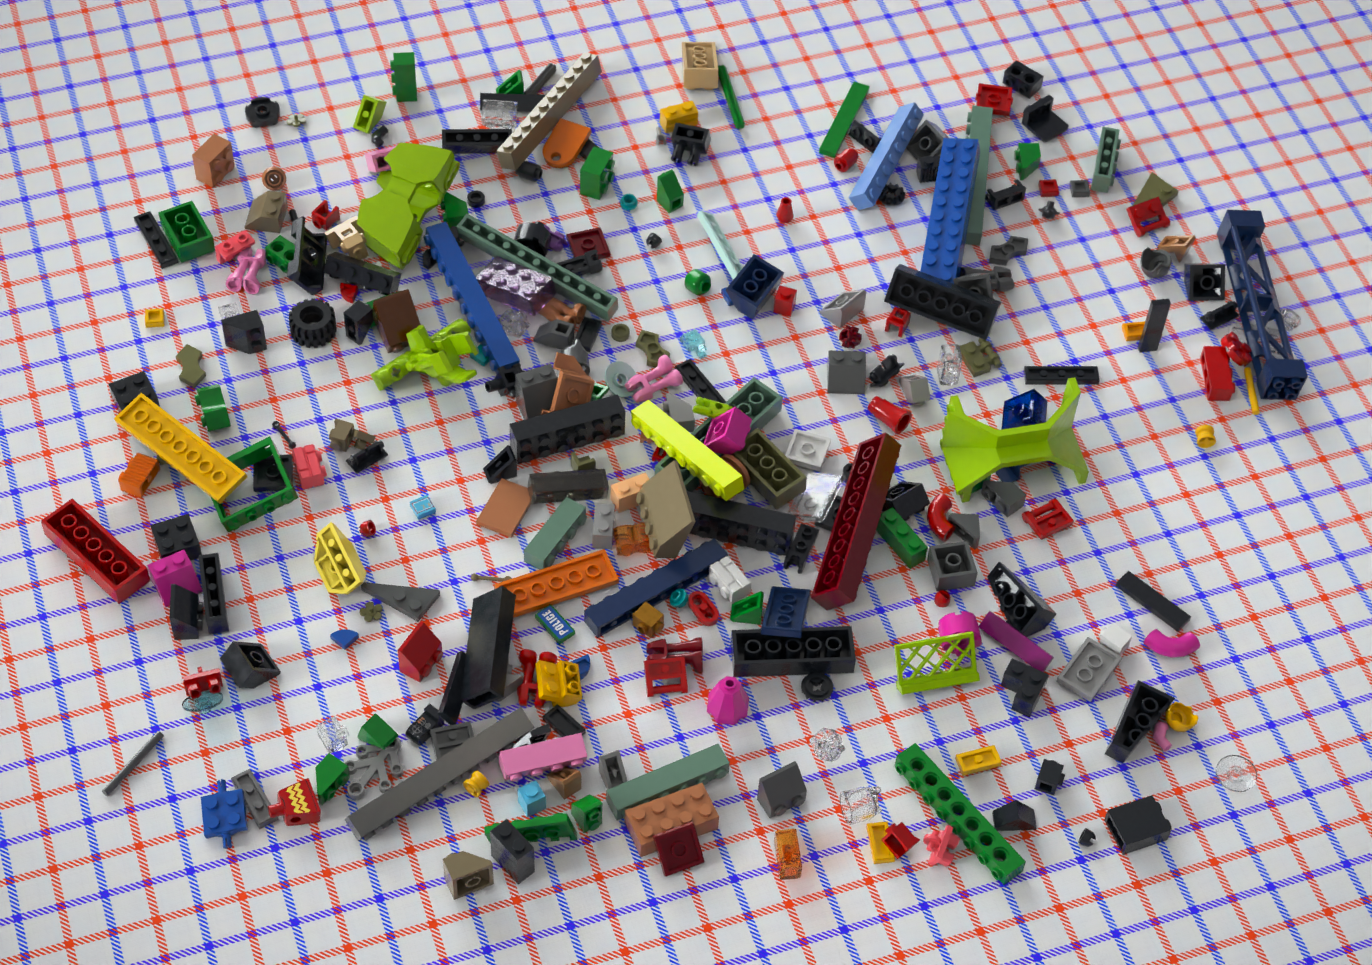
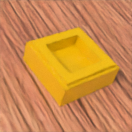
M164 308L145 310L146 328L165 326Z

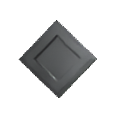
M1070 180L1069 185L1072 197L1090 196L1088 180Z

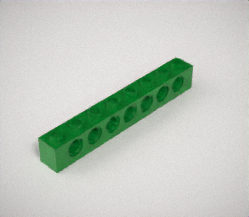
M916 743L896 756V771L908 780L912 789L917 790L922 795L926 804L934 808L940 819H944L948 825L953 827L952 832L958 835L963 840L964 845L977 855L981 864L986 865L990 869L996 880H1000L1005 885L1023 872L1026 861ZM995 858H1001L1003 861H998Z

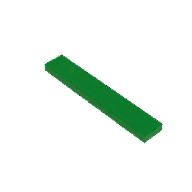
M853 82L819 148L820 154L833 158L836 157L869 92L870 86Z

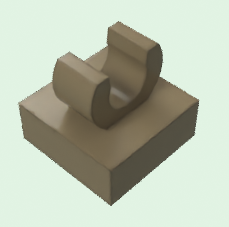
M353 429L351 435L357 438L354 447L361 450L365 449L367 442L374 443L376 437Z

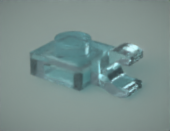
M696 329L680 336V342L688 352L695 351L700 359L707 356L704 352L707 350L705 340Z

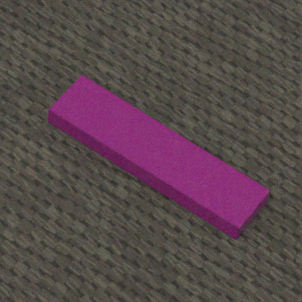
M992 611L987 613L979 625L980 629L1035 669L1044 672L1054 658Z

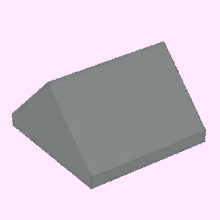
M862 289L842 292L819 312L830 322L841 328L864 309L866 291Z

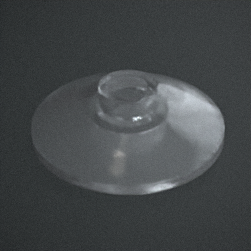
M1229 755L1218 762L1216 777L1226 789L1234 792H1245L1255 785L1257 771L1251 761L1245 757Z

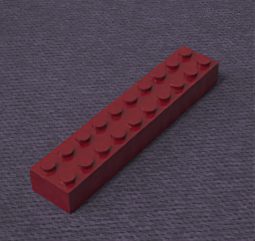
M887 433L859 443L811 595V599L825 610H831L852 603L857 597L858 587L867 564L868 554L871 550L872 541L876 534L878 521L881 518L882 508L886 501L885 498L890 488V482L902 446Z

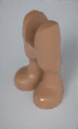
M540 293L538 296L539 300H534L531 303L532 309L547 320L554 321L558 319L574 324V330L576 323L580 324L586 313V306L582 303H577L573 308H570L561 300L545 293Z

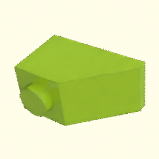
M363 95L353 128L369 134L382 118L387 102L374 96Z

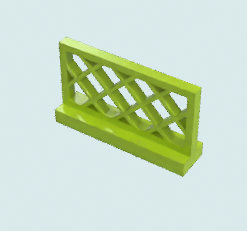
M972 631L894 645L898 680L896 681V687L902 695L980 681L976 665L974 633ZM968 638L969 644L965 650L957 646L961 639ZM942 642H949L951 646L945 654L938 650ZM929 645L932 649L926 657L918 653L922 646ZM909 648L913 652L905 661L901 658L900 650ZM954 648H957L962 653L954 662L948 656ZM935 651L942 655V658L936 665L929 661ZM916 654L923 659L917 668L909 664ZM967 656L970 658L971 666L963 668L959 663ZM948 659L953 665L947 671L941 670L939 667ZM927 662L934 667L929 674L920 672ZM907 666L914 670L910 677L903 678L902 672Z

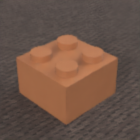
M213 134L192 154L196 179L212 188L220 183L235 167L231 142L216 134Z

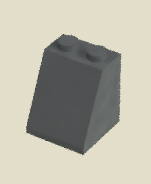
M551 364L515 374L516 403L524 420L540 416L542 409L550 411L558 381Z

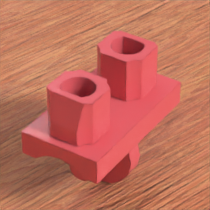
M947 825L945 830H940L939 833L933 830L932 834L924 836L923 842L927 845L926 849L932 851L928 864L934 866L939 863L948 866L952 863L954 854L946 851V847L954 850L960 840L958 836L952 833V826Z

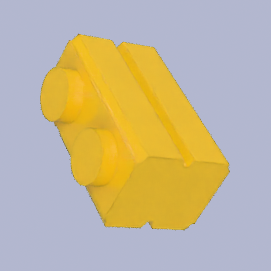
M686 101L660 109V125L665 133L673 132L676 123L691 126L698 125V110L693 101Z

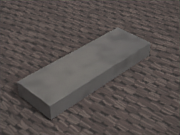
M250 769L231 778L236 790L243 789L245 805L259 829L279 820L278 817L270 818L268 806L271 804Z

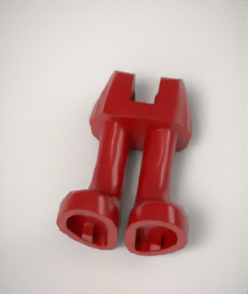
M524 649L519 653V661L524 666V677L522 684L517 687L518 702L520 706H527L529 693L536 694L535 707L542 708L546 700L539 699L538 683H532L535 664L537 663V654L533 650ZM542 652L539 655V660L556 664L557 656L552 652Z

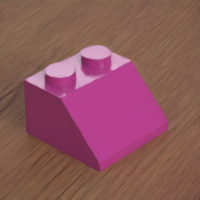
M733 407L711 420L703 444L715 453L731 455L741 451L746 444L745 439L750 432L752 419L737 407Z
M185 550L147 565L150 579L165 607L170 606L171 584H176L196 594L203 592Z

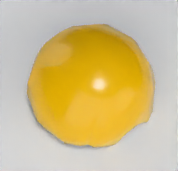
M1174 702L1166 710V721L1174 731L1186 732L1198 722V715H1193L1191 706Z

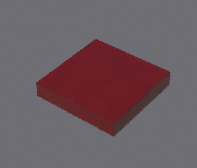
M601 227L566 234L573 258L582 256L585 252L597 250L598 260L610 257V250Z
M692 821L653 835L664 876L667 877L705 862L695 825Z

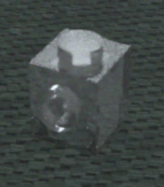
M335 716L317 725L318 736L330 754L340 751L348 745V730L345 725H340Z

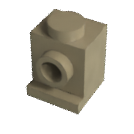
M335 419V429H332L329 434V439L331 440L330 447L334 450L346 452L353 439L351 435L354 424Z

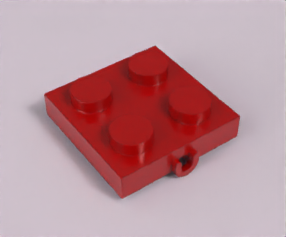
M979 83L978 93H976L975 98L977 100L976 106L993 108V114L1009 116L1010 108L1013 104V88Z

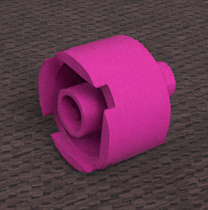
M961 611L962 614L955 615V612L939 620L938 631L940 637L972 631L974 633L975 648L982 645L978 622L973 613ZM961 639L957 646L965 650L969 644V639ZM942 642L941 644L944 651H947L951 646L949 642ZM954 648L951 653L959 657L962 652Z

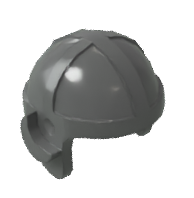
M1147 247L1141 255V269L1150 278L1162 277L1170 270L1172 264L1171 256L1165 250H1151Z

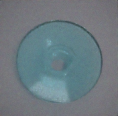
M210 691L201 692L202 695L198 698L192 699L191 696L186 698L182 702V707L186 711L206 714L223 701V695L220 692L215 694L210 693Z

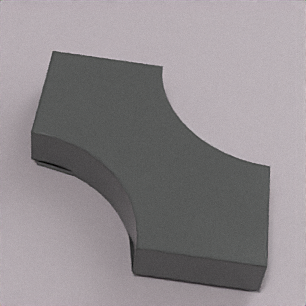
M1010 236L1006 243L992 245L989 263L1006 266L1011 258L1019 255L1026 256L1028 238Z

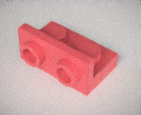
M246 230L215 246L217 261L223 264L232 260L241 251L254 245L255 240Z

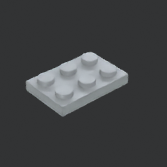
M1087 637L1057 677L1056 682L1092 702L1121 662L1122 656Z

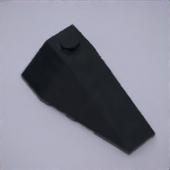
M998 562L987 576L995 596L999 599L1000 609L1006 616V622L1026 637L1044 630L1056 616V612L1001 562Z

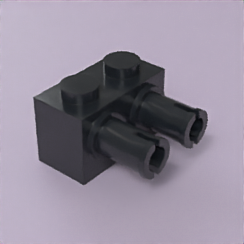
M676 123L671 136L674 148L671 160L676 162L678 159L677 163H680L684 150L691 151L687 163L692 166L693 162H695L694 166H698L701 153L707 154L710 145L709 129Z

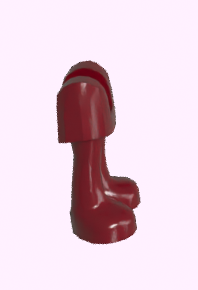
M702 637L674 644H667L666 639H660L646 645V651L649 654L646 661L684 657L685 664L692 665L695 672L703 673ZM674 652H692V653L675 654V655H669V654H668V653H674Z

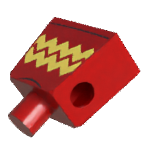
M309 778L279 790L278 803L268 806L270 818L283 816L286 826L320 822L321 810Z

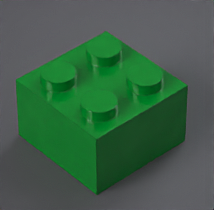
M595 146L592 148L580 169L581 195L600 200L602 195L606 194L608 184L613 182L615 176L613 172L615 165L613 152Z

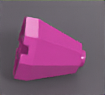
M726 676L709 692L707 712L714 717L717 723L735 725L739 722V719L747 717L749 696L735 677Z

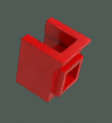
M326 200L311 212L312 222L318 229L328 230L337 220H340L339 207L335 206L330 212L328 201Z
M894 306L891 314L886 319L885 331L889 332L890 326L893 324L899 327L898 336L902 337L910 323L911 312Z
M903 822L898 825L893 823L885 830L887 835L881 839L897 859L920 841L919 838L914 837Z

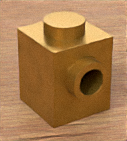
M645 602L633 614L632 625L641 634H646L652 638L655 633L658 634L662 631L664 627V614Z

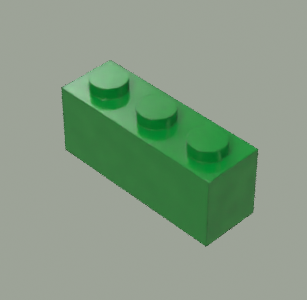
M414 52L393 53L394 60H390L391 71H394L391 73L392 83H395V85H392L393 95H396L397 102L417 101Z
M893 507L881 513L876 531L907 567L911 569L924 562L928 547Z

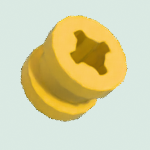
M1201 425L1195 430L1199 447L1208 448L1216 443L1214 428L1211 425Z
M474 771L471 774V778L463 782V786L469 794L479 797L481 791L489 786V781L482 773Z

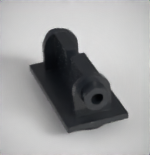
M854 120L848 135L874 153L881 138H878L865 128L863 124Z
M1229 301L1227 304L1207 312L1200 319L1212 330L1239 317V314L1235 311L1238 305L1235 301Z
M888 355L881 362L882 366L878 365L870 372L869 379L873 382L870 384V387L885 386L889 382L888 380L900 372L899 369L905 364L898 363L896 355Z
M376 440L366 449L350 455L346 462L357 474L388 456V453L383 449L384 443L381 440Z

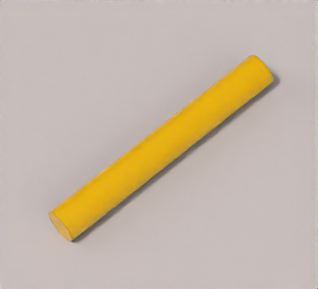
M1250 367L1244 368V375L1252 414L1258 415L1260 410Z

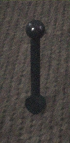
M274 421L272 423L273 428L281 433L289 443V448L294 449L296 443L289 439L281 429L280 423Z

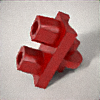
M197 667L198 673L183 677L186 694L190 695L192 699L200 697L202 695L201 692L207 690L212 694L219 693L221 687H223L219 668L203 672L202 667Z

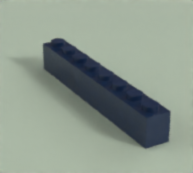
M715 538L709 542L706 541L700 547L689 550L682 557L671 560L664 567L655 569L646 577H641L635 583L621 588L619 592L606 596L601 602L590 605L584 610V622L594 635L599 638L633 619V614L645 602L654 607L670 598L675 590L686 589L708 577L710 565L717 561L719 562L722 558L728 556V553Z

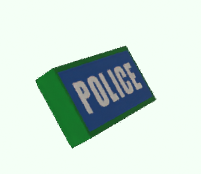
M551 604L535 614V619L559 645L575 635V630Z

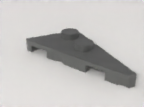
M367 582L361 585L362 591L417 622L440 597V591L436 589Z

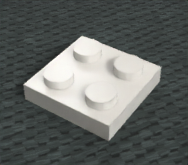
M795 429L785 456L794 465L821 471L831 438Z

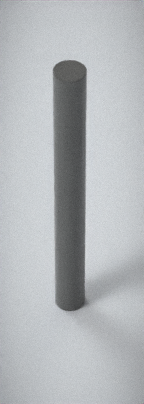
M157 731L102 790V793L109 796L164 735Z

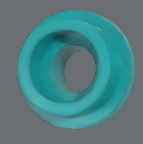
M625 194L620 200V206L625 210H633L638 205V201L633 194Z
M677 589L671 594L669 601L673 607L682 608L687 604L689 597L684 589Z

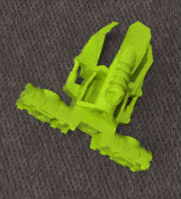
M457 319L432 336H429L424 325H419L409 333H406L411 351L403 353L370 375L379 391L384 390L393 382L401 380L408 373L414 371L428 374L431 378H437L441 385L447 387L452 383H463L477 375L476 370H465L458 365L461 364L459 355L473 353L475 356L479 353V350L470 335V326L463 319Z

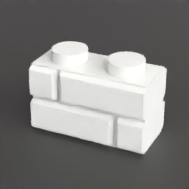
M729 556L710 565L708 578L713 585L716 584L719 587L723 598H728L731 603H734L741 597L743 598L750 594L752 583Z

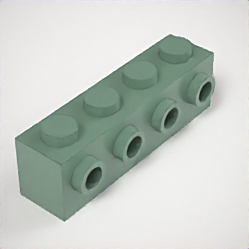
M1102 127L1091 190L1108 193L1109 186L1113 187L1115 176H1112V174H1115L1117 164L1114 162H1117L1119 155L1116 149L1119 150L1121 139H1118L1119 129Z

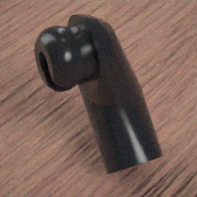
M382 126L372 134L371 142L377 148L384 144L381 138L388 133V129Z

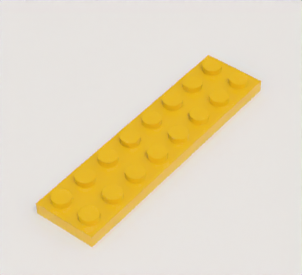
M142 393L114 418L118 425L219 504L247 478L244 471Z

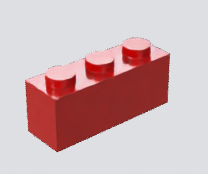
M1204 346L1200 361L1208 401H1230L1232 394L1235 393V383L1232 382L1233 371L1232 368H1229L1230 357L1226 352V347Z

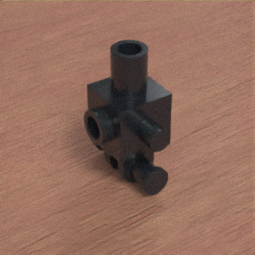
M520 363L514 364L511 369L507 370L504 366L497 369L498 374L494 380L485 382L486 391L490 393L498 390L500 396L510 394L511 398H515V374L524 372L521 369Z

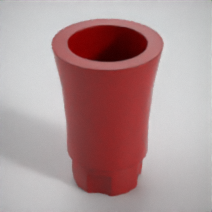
M876 396L868 405V410L874 417L886 424L896 434L902 433L910 423L912 413L892 404L886 399Z

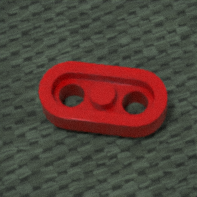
M692 592L688 598L689 608L703 625H715L719 619L718 609L704 592Z

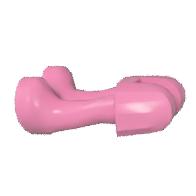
M248 247L239 253L237 258L239 265L235 272L227 278L226 287L233 292H238L243 284L247 293L257 294L260 290V283L256 276L258 270L266 264V251L264 249H257L255 257H252V248ZM246 268H249L246 276L243 279Z
M662 355L658 359V366L643 375H634L625 384L628 392H631L641 386L642 389L633 395V399L635 402H644L652 399L653 393L668 386L677 387L683 384V378L677 369L672 370L673 365L667 355ZM667 374V376L651 385L648 383L660 376Z

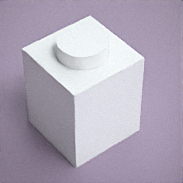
M1112 623L1108 628H1103L1100 632L1099 644L1121 656L1129 647L1132 635Z

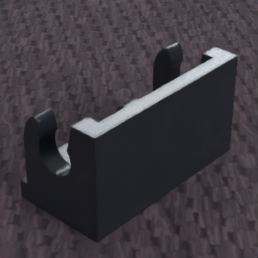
M1017 179L1014 180L1015 184L1012 187L997 192L988 189L985 199L993 210H997L1023 201L1026 187Z

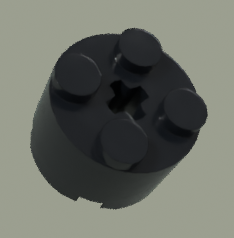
M529 222L518 225L514 240L545 257L550 246L551 234L542 222Z

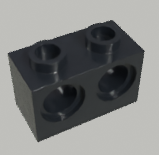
M1016 60L1004 71L1002 83L1030 99L1041 89L1044 76Z

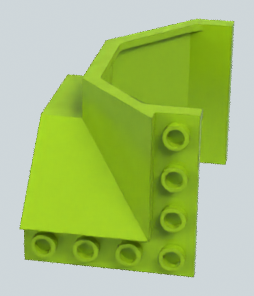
M1075 377L1068 378L1062 404L1047 422L1003 430L994 429L968 417L963 411L958 395L950 396L949 404H947V416L944 417L945 427L942 428L943 437L940 439V447L944 453L946 465H948L956 494L960 495L962 503L970 501L972 488L977 483L1004 467L1052 461L1073 470L1078 484L1086 483L1089 471L1072 429L1081 394Z

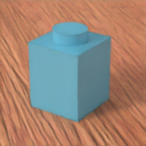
M536 780L517 789L518 802L527 817L546 809V796Z

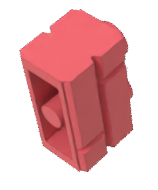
M313 444L306 445L303 448H294L292 450L293 461L301 488L304 490L313 486L324 485V477L327 476L325 466L320 465V462H322L320 450L316 451Z

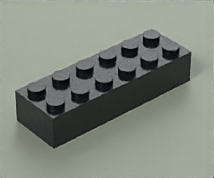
M902 264L895 268L884 299L886 303L987 340L991 333L1002 303Z
M617 394L510 423V446L517 464L624 435L626 411Z
M686 491L695 518V524L689 534L702 538H715L720 542H728L741 547L745 546L758 551H767L776 555L786 556L794 538L796 515Z
M852 626L803 628L801 638L761 634V629L731 631L730 645L733 677L808 675L815 672L823 674L854 673L856 658Z

